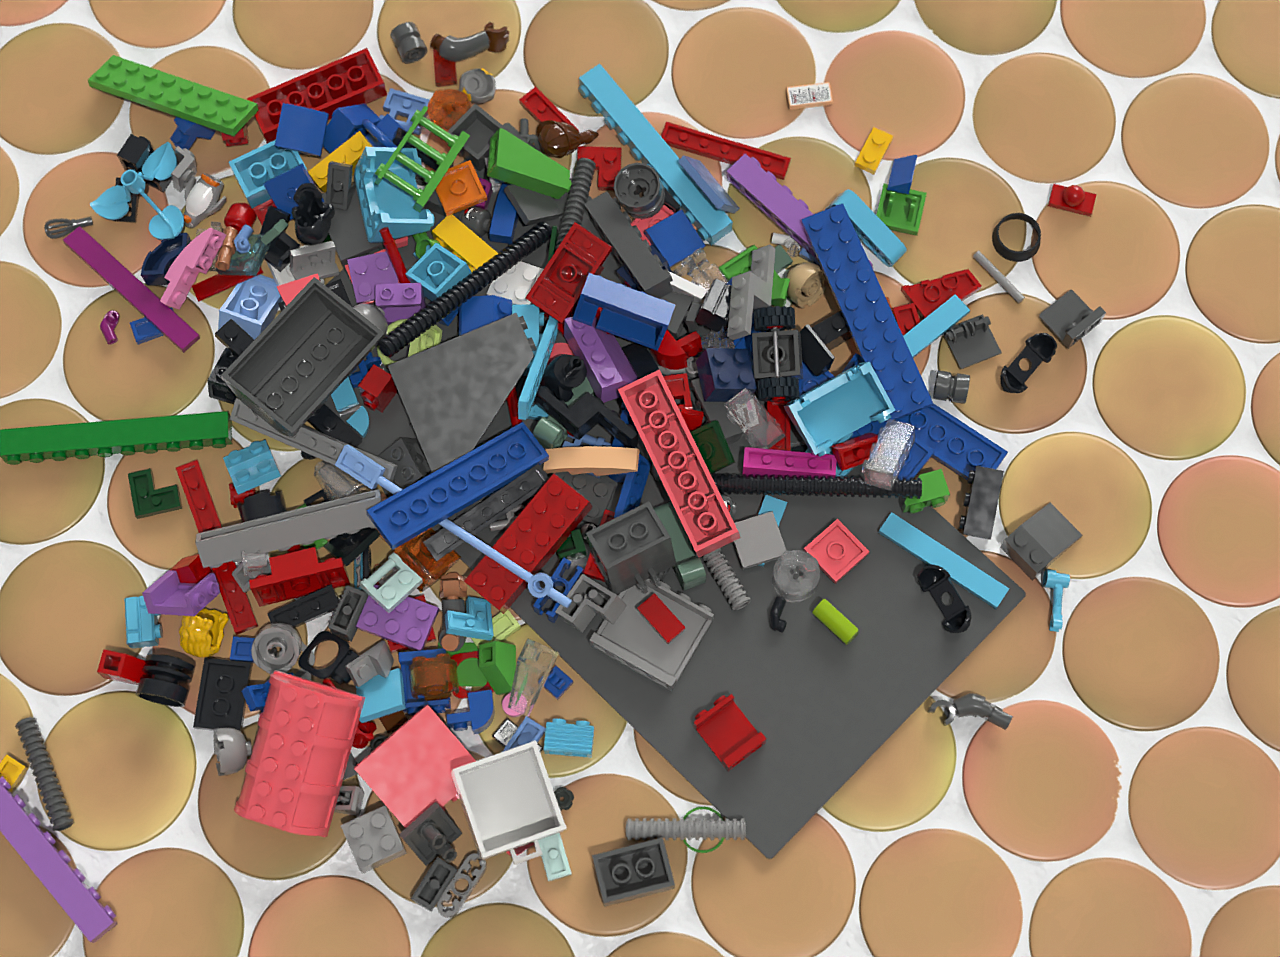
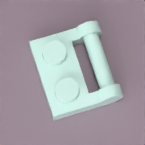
M393 552L379 569L368 579L364 578L359 585L383 609L390 613L419 587L423 581L418 574ZM394 567L399 570L378 590L373 587Z

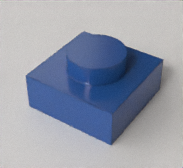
M233 636L230 660L254 663L251 649L255 638Z

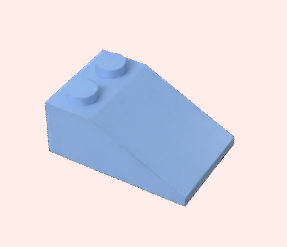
M259 274L237 284L219 310L218 330L232 319L255 340L274 320L279 309L278 303L282 302L275 280Z

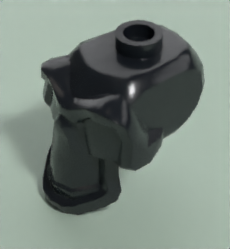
M305 183L299 186L293 197L294 201L299 205L293 207L291 212L295 219V233L301 243L308 245L320 244L328 235L335 210L333 205L322 202V194L313 183Z

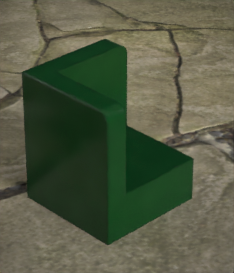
M580 529L571 531V537L567 538L556 551L559 562L563 558L574 561L587 557Z

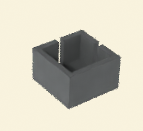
M474 104L447 132L458 137L462 131L470 135L459 155L462 157L465 155V160H471L473 166L481 171L486 166L485 158L489 157L490 138L499 128L506 131L508 129L478 105Z

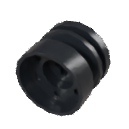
M146 655L145 662L150 666H144L142 671L152 677L139 680L136 695L153 703L172 707H184L189 691L179 684L192 681V678L186 674H193L195 666L174 656Z

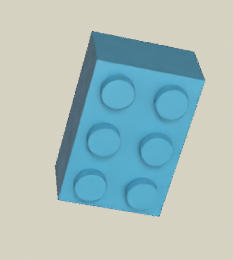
M274 140L229 161L231 170L251 208L272 199L263 185L265 181L303 163L307 170L298 151L276 148Z

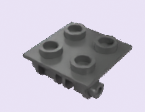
M979 315L954 325L944 333V337L960 369L1002 354L988 326L991 325L988 316Z

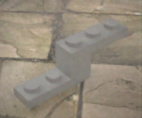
M771 245L753 250L751 271L732 277L727 337L732 340L751 334L752 314L755 309L771 307L776 249Z

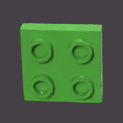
M884 183L877 217L890 230L917 236L927 193L910 189L909 194L887 190L888 184Z

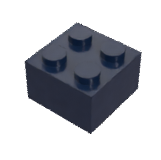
M706 348L696 360L704 402H746L757 390L748 349Z

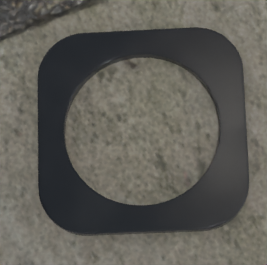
M322 631L315 636L298 660V665L301 669L319 679H326L334 673L350 650V645L342 638L328 631ZM324 641L336 642L339 647L337 659L327 668H312L309 663V656L314 647Z

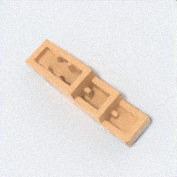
M599 446L546 449L549 460L544 462L543 471L547 474L568 471L571 475L593 473L596 476L637 472L640 450L637 448Z

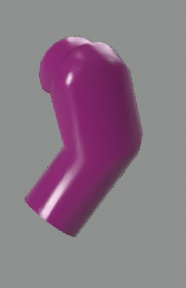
M110 310L106 313L100 324V329L109 345L118 341L114 329L118 324L119 314L115 310Z

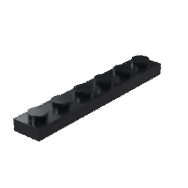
M537 464L452 522L474 536L537 493L549 479L540 465ZM443 527L424 540L423 544L433 559L438 561L465 541Z

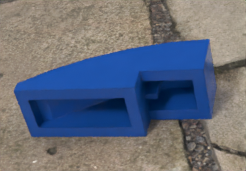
M502 183L494 208L489 236L490 241L512 244L519 214L504 192L506 186L512 184Z

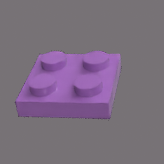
M387 251L347 259L357 304L375 301V284H399Z

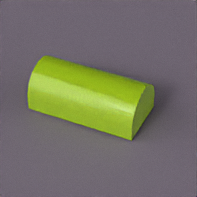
M823 599L812 611V614L846 645L858 635V628L826 599Z

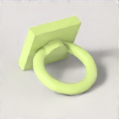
M400 319L388 325L386 335H389L391 331L400 327L408 319ZM434 325L429 330H426L424 334L415 338L413 342H410L408 357L441 344L443 330ZM379 345L377 346L378 357L381 358L384 366L388 368V365L398 362L385 356L379 349Z

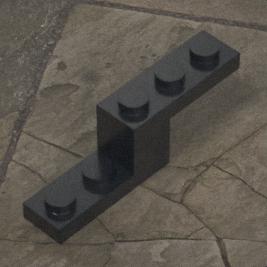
M539 386L534 402L578 440L599 423L627 448H635L638 445L637 430L631 424L627 425L622 421L616 411L609 410L599 397H594L587 392L569 408L563 400L555 398L549 388Z

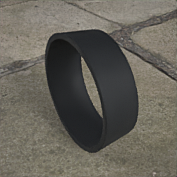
M1009 214L995 227L992 234L993 246L1000 256L1009 261H1026L1032 258L1039 250L1041 243L1040 227L1036 220L1027 214ZM1012 219L1026 221L1036 230L1038 240L1029 250L1013 251L1001 242L999 237L1000 225Z

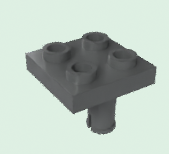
M435 802L399 835L427 866L438 855L446 862H452L456 858L457 852L450 844L462 832L439 804Z

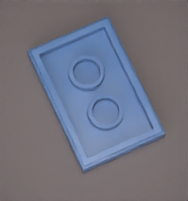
M684 155L678 160V163L718 210L735 214L740 209L700 160Z

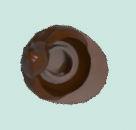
M553 120L542 121L536 131L540 149L546 155L556 158H562L573 153L579 145L590 144L599 136L598 132L592 130L578 132L573 125Z

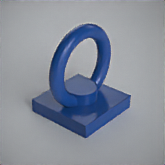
M388 113L376 126L368 119L362 121V126L369 132L366 138L373 147L397 148L392 142L393 135L398 127L403 130L405 129Z

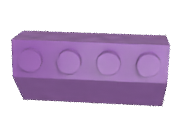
M573 316L564 319V337L574 355L579 356L581 360L583 359L587 369L586 377L596 396L603 403L621 397L618 389L638 380L615 336L613 334L607 335L605 331L596 328L598 323L596 316L592 326L573 320Z

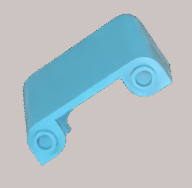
M365 147L355 167V184L367 239L370 243L384 242L380 233V229L388 227L392 238L397 239L427 232L434 225V215L429 209H422L421 212H418L413 208L416 202L413 200V196L384 177L379 185L375 183L378 177L375 175L376 170L381 163L386 165L396 148ZM403 148L401 150V153L421 165V159L418 157L416 148ZM395 159L389 170L417 188L415 179L417 173Z
M862 362L783 406L813 455L818 454L819 457L830 452V446L834 442L870 422L878 420L879 423H882L891 418L890 413L896 411L870 362Z

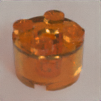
M455 89L435 91L427 106L429 120L445 131H448L471 108L467 95Z
M438 654L435 658L419 656L412 659V664L409 667L412 697L418 699V695L425 697V700H441L451 697V692L453 691L456 694L459 692L457 662L450 659L449 654Z

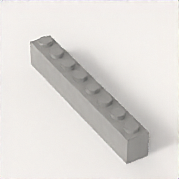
M377 489L196 534L195 543L203 568H217L226 562H241L246 557L254 555L261 557L267 555L270 551H285L295 545H309L315 540L323 538L330 540L339 534H354L359 532L360 529L367 527L376 528L367 516V510L382 502L381 493Z

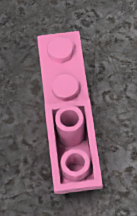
M209 228L193 239L182 250L164 277L170 282L160 302L180 310L192 285L196 281L198 273L206 274L211 267L226 237L225 233Z

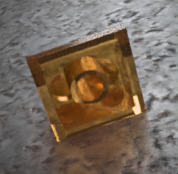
M432 528L398 546L394 552L422 578L423 583L417 587L420 593L435 584L461 558L455 550H452L438 561L433 559L423 544L424 540L436 533Z

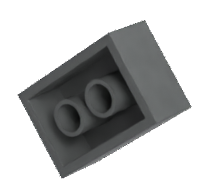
M663 838L592 855L604 907L675 889Z

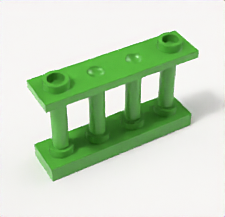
M424 106L421 111L416 110L410 119L413 122L412 126L386 165L381 163L375 172V175L378 176L375 181L377 185L380 184L384 177L413 196V200L416 201L413 208L418 212H421L470 137L464 131L461 132L459 137L457 135L453 136L424 117L428 110L427 106ZM420 124L449 143L448 146L451 149L448 154L444 152L441 154L414 136L413 132ZM409 142L436 160V164L439 165L436 172L428 171L401 153L405 144ZM395 159L425 179V182L428 184L424 190L421 188L418 190L389 170Z

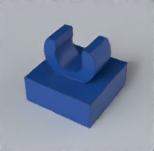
M557 666L540 682V685L557 700L573 684V680Z

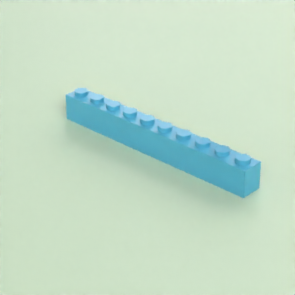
M601 64L580 76L578 89L584 98L588 97L592 102L591 105L597 114L601 113L605 118L606 125L618 133L617 136L623 145H628L635 160H640L642 163L654 168L665 189L678 202L680 209L683 210L690 223L698 229L697 233L703 241L707 240L710 245H713L732 231V220L724 211L718 210L678 163L680 158Z

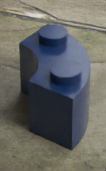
M187 232L180 233L174 239H163L160 245L147 254L141 269V276L147 286L169 284L170 281L164 278L177 256L191 242Z

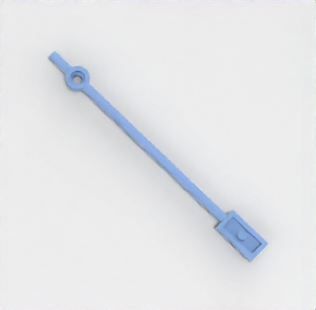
M344 446L335 466L370 489H375L377 485H380L394 495L403 490L382 476L386 470L384 467L352 446ZM449 519L438 523L528 582V590L534 597L542 598L549 596L566 608H569L571 605V599L553 588V581L549 575L545 573L531 574ZM540 581L544 582L545 588L540 587Z

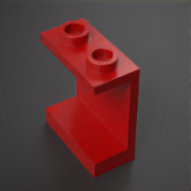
M732 694L728 697L723 695L713 703L715 706L708 712L704 709L694 717L696 721L693 723L695 730L727 771H730L766 744L767 740L762 732L758 733L739 709L734 702L735 697Z

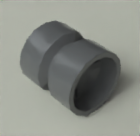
M405 22L396 26L391 31L392 41L395 47L398 48V53L404 63H414L427 54V47L420 38V32L415 23Z
M938 370L933 399L946 401L948 398H951L952 402L965 404L970 375L957 373L955 376H952L951 372Z

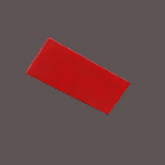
M255 257L192 285V289L199 302L264 272Z

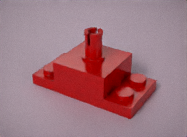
M574 222L529 291L526 299L559 322L564 323V319L568 318L574 307L578 304L588 274L600 276L605 268L602 264L613 247Z
M300 544L288 549L287 554L269 558L272 575H259L255 579L249 580L250 589L259 607L306 596L329 585H333L334 589L351 585L342 558H329L321 562L315 547L301 550Z

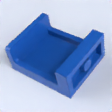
M445 649L399 652L406 707L403 710L404 713L413 716L425 705H429L435 714L444 713L446 709H451L447 651Z

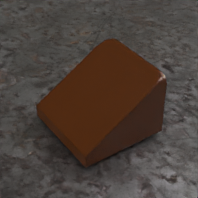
M402 710L379 718L388 734L408 721Z

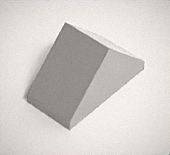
M341 786L334 812L360 816L364 797L362 789L358 786Z

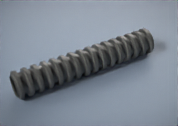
M588 158L577 160L554 251L557 250L574 222L579 225L582 224L581 221L585 211L584 204L587 203L591 181L593 180L596 168L595 162Z
M28 717L17 722L15 727L19 730L20 741L24 743L22 747L26 750L25 755L29 756L27 760L31 763L30 768L34 770L32 774L36 776L35 782L39 783L37 788L41 790L40 796L44 797L42 801L46 804L45 809L49 810L47 815L51 817L50 823L54 824L52 829L54 831H62L71 827L74 820L70 819L69 807L65 805L67 801L65 798H62L64 793L60 792L59 780L55 778L57 774L55 771H52L54 766L50 764L51 759L48 758V751H45L47 747L43 744L44 739L40 738L42 734L38 731L39 726L35 724L37 720L36 718Z

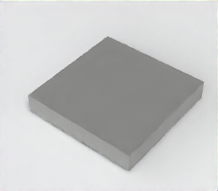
M773 511L734 523L741 538L733 542L743 570L787 556L788 553Z

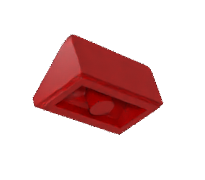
M867 433L831 446L841 471L883 457L879 436L874 433Z

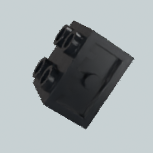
M228 348L224 349L207 380L208 392L211 398L234 404L238 397L221 378V375L238 358Z

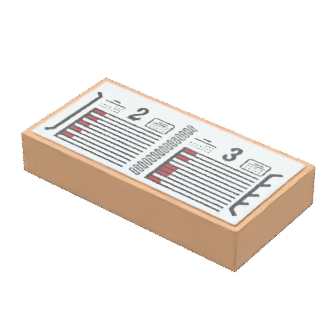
M829 82L786 88L789 110L828 106L833 103Z

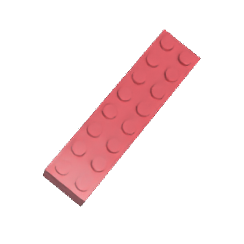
M660 369L618 389L697 556L700 558L740 539L741 537Z

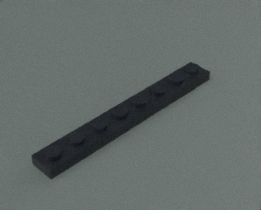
M232 319L215 333V337L237 357L254 341ZM325 404L320 409H317L307 420L317 431L351 446L357 447L362 442V438Z

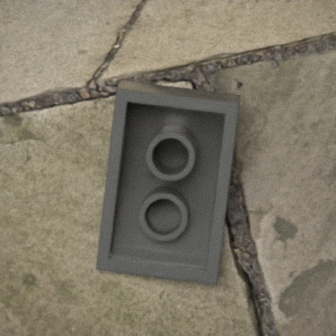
M1050 502L1004 539L1000 548L1033 581L1083 535Z

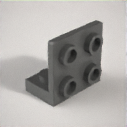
M1069 290L1040 313L1039 319L1069 349L1099 325L1106 312L1101 306L1093 311L1073 290Z
M400 438L377 456L398 465L392 483L401 489H405L432 474L417 439ZM382 487L388 498L394 495Z

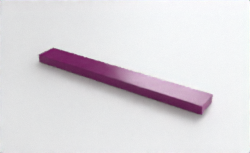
M80 226L63 239L66 246L183 353L200 339L198 333L167 305L160 302V299Z

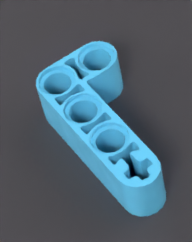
M845 190L825 210L843 203L858 238L882 263L892 267L906 253L905 245L853 191Z

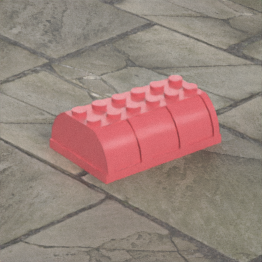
M274 671L270 675L269 692L263 713L259 715L257 736L251 758L246 763V776L234 811L243 818L286 832L327 837L365 697L281 671Z

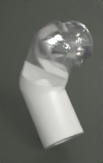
M773 232L771 243L785 246L788 248L787 254L790 257H797L800 245L789 235Z

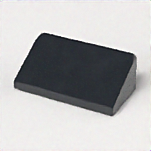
M807 324L800 331L802 360L815 376H819L829 371L835 357Z

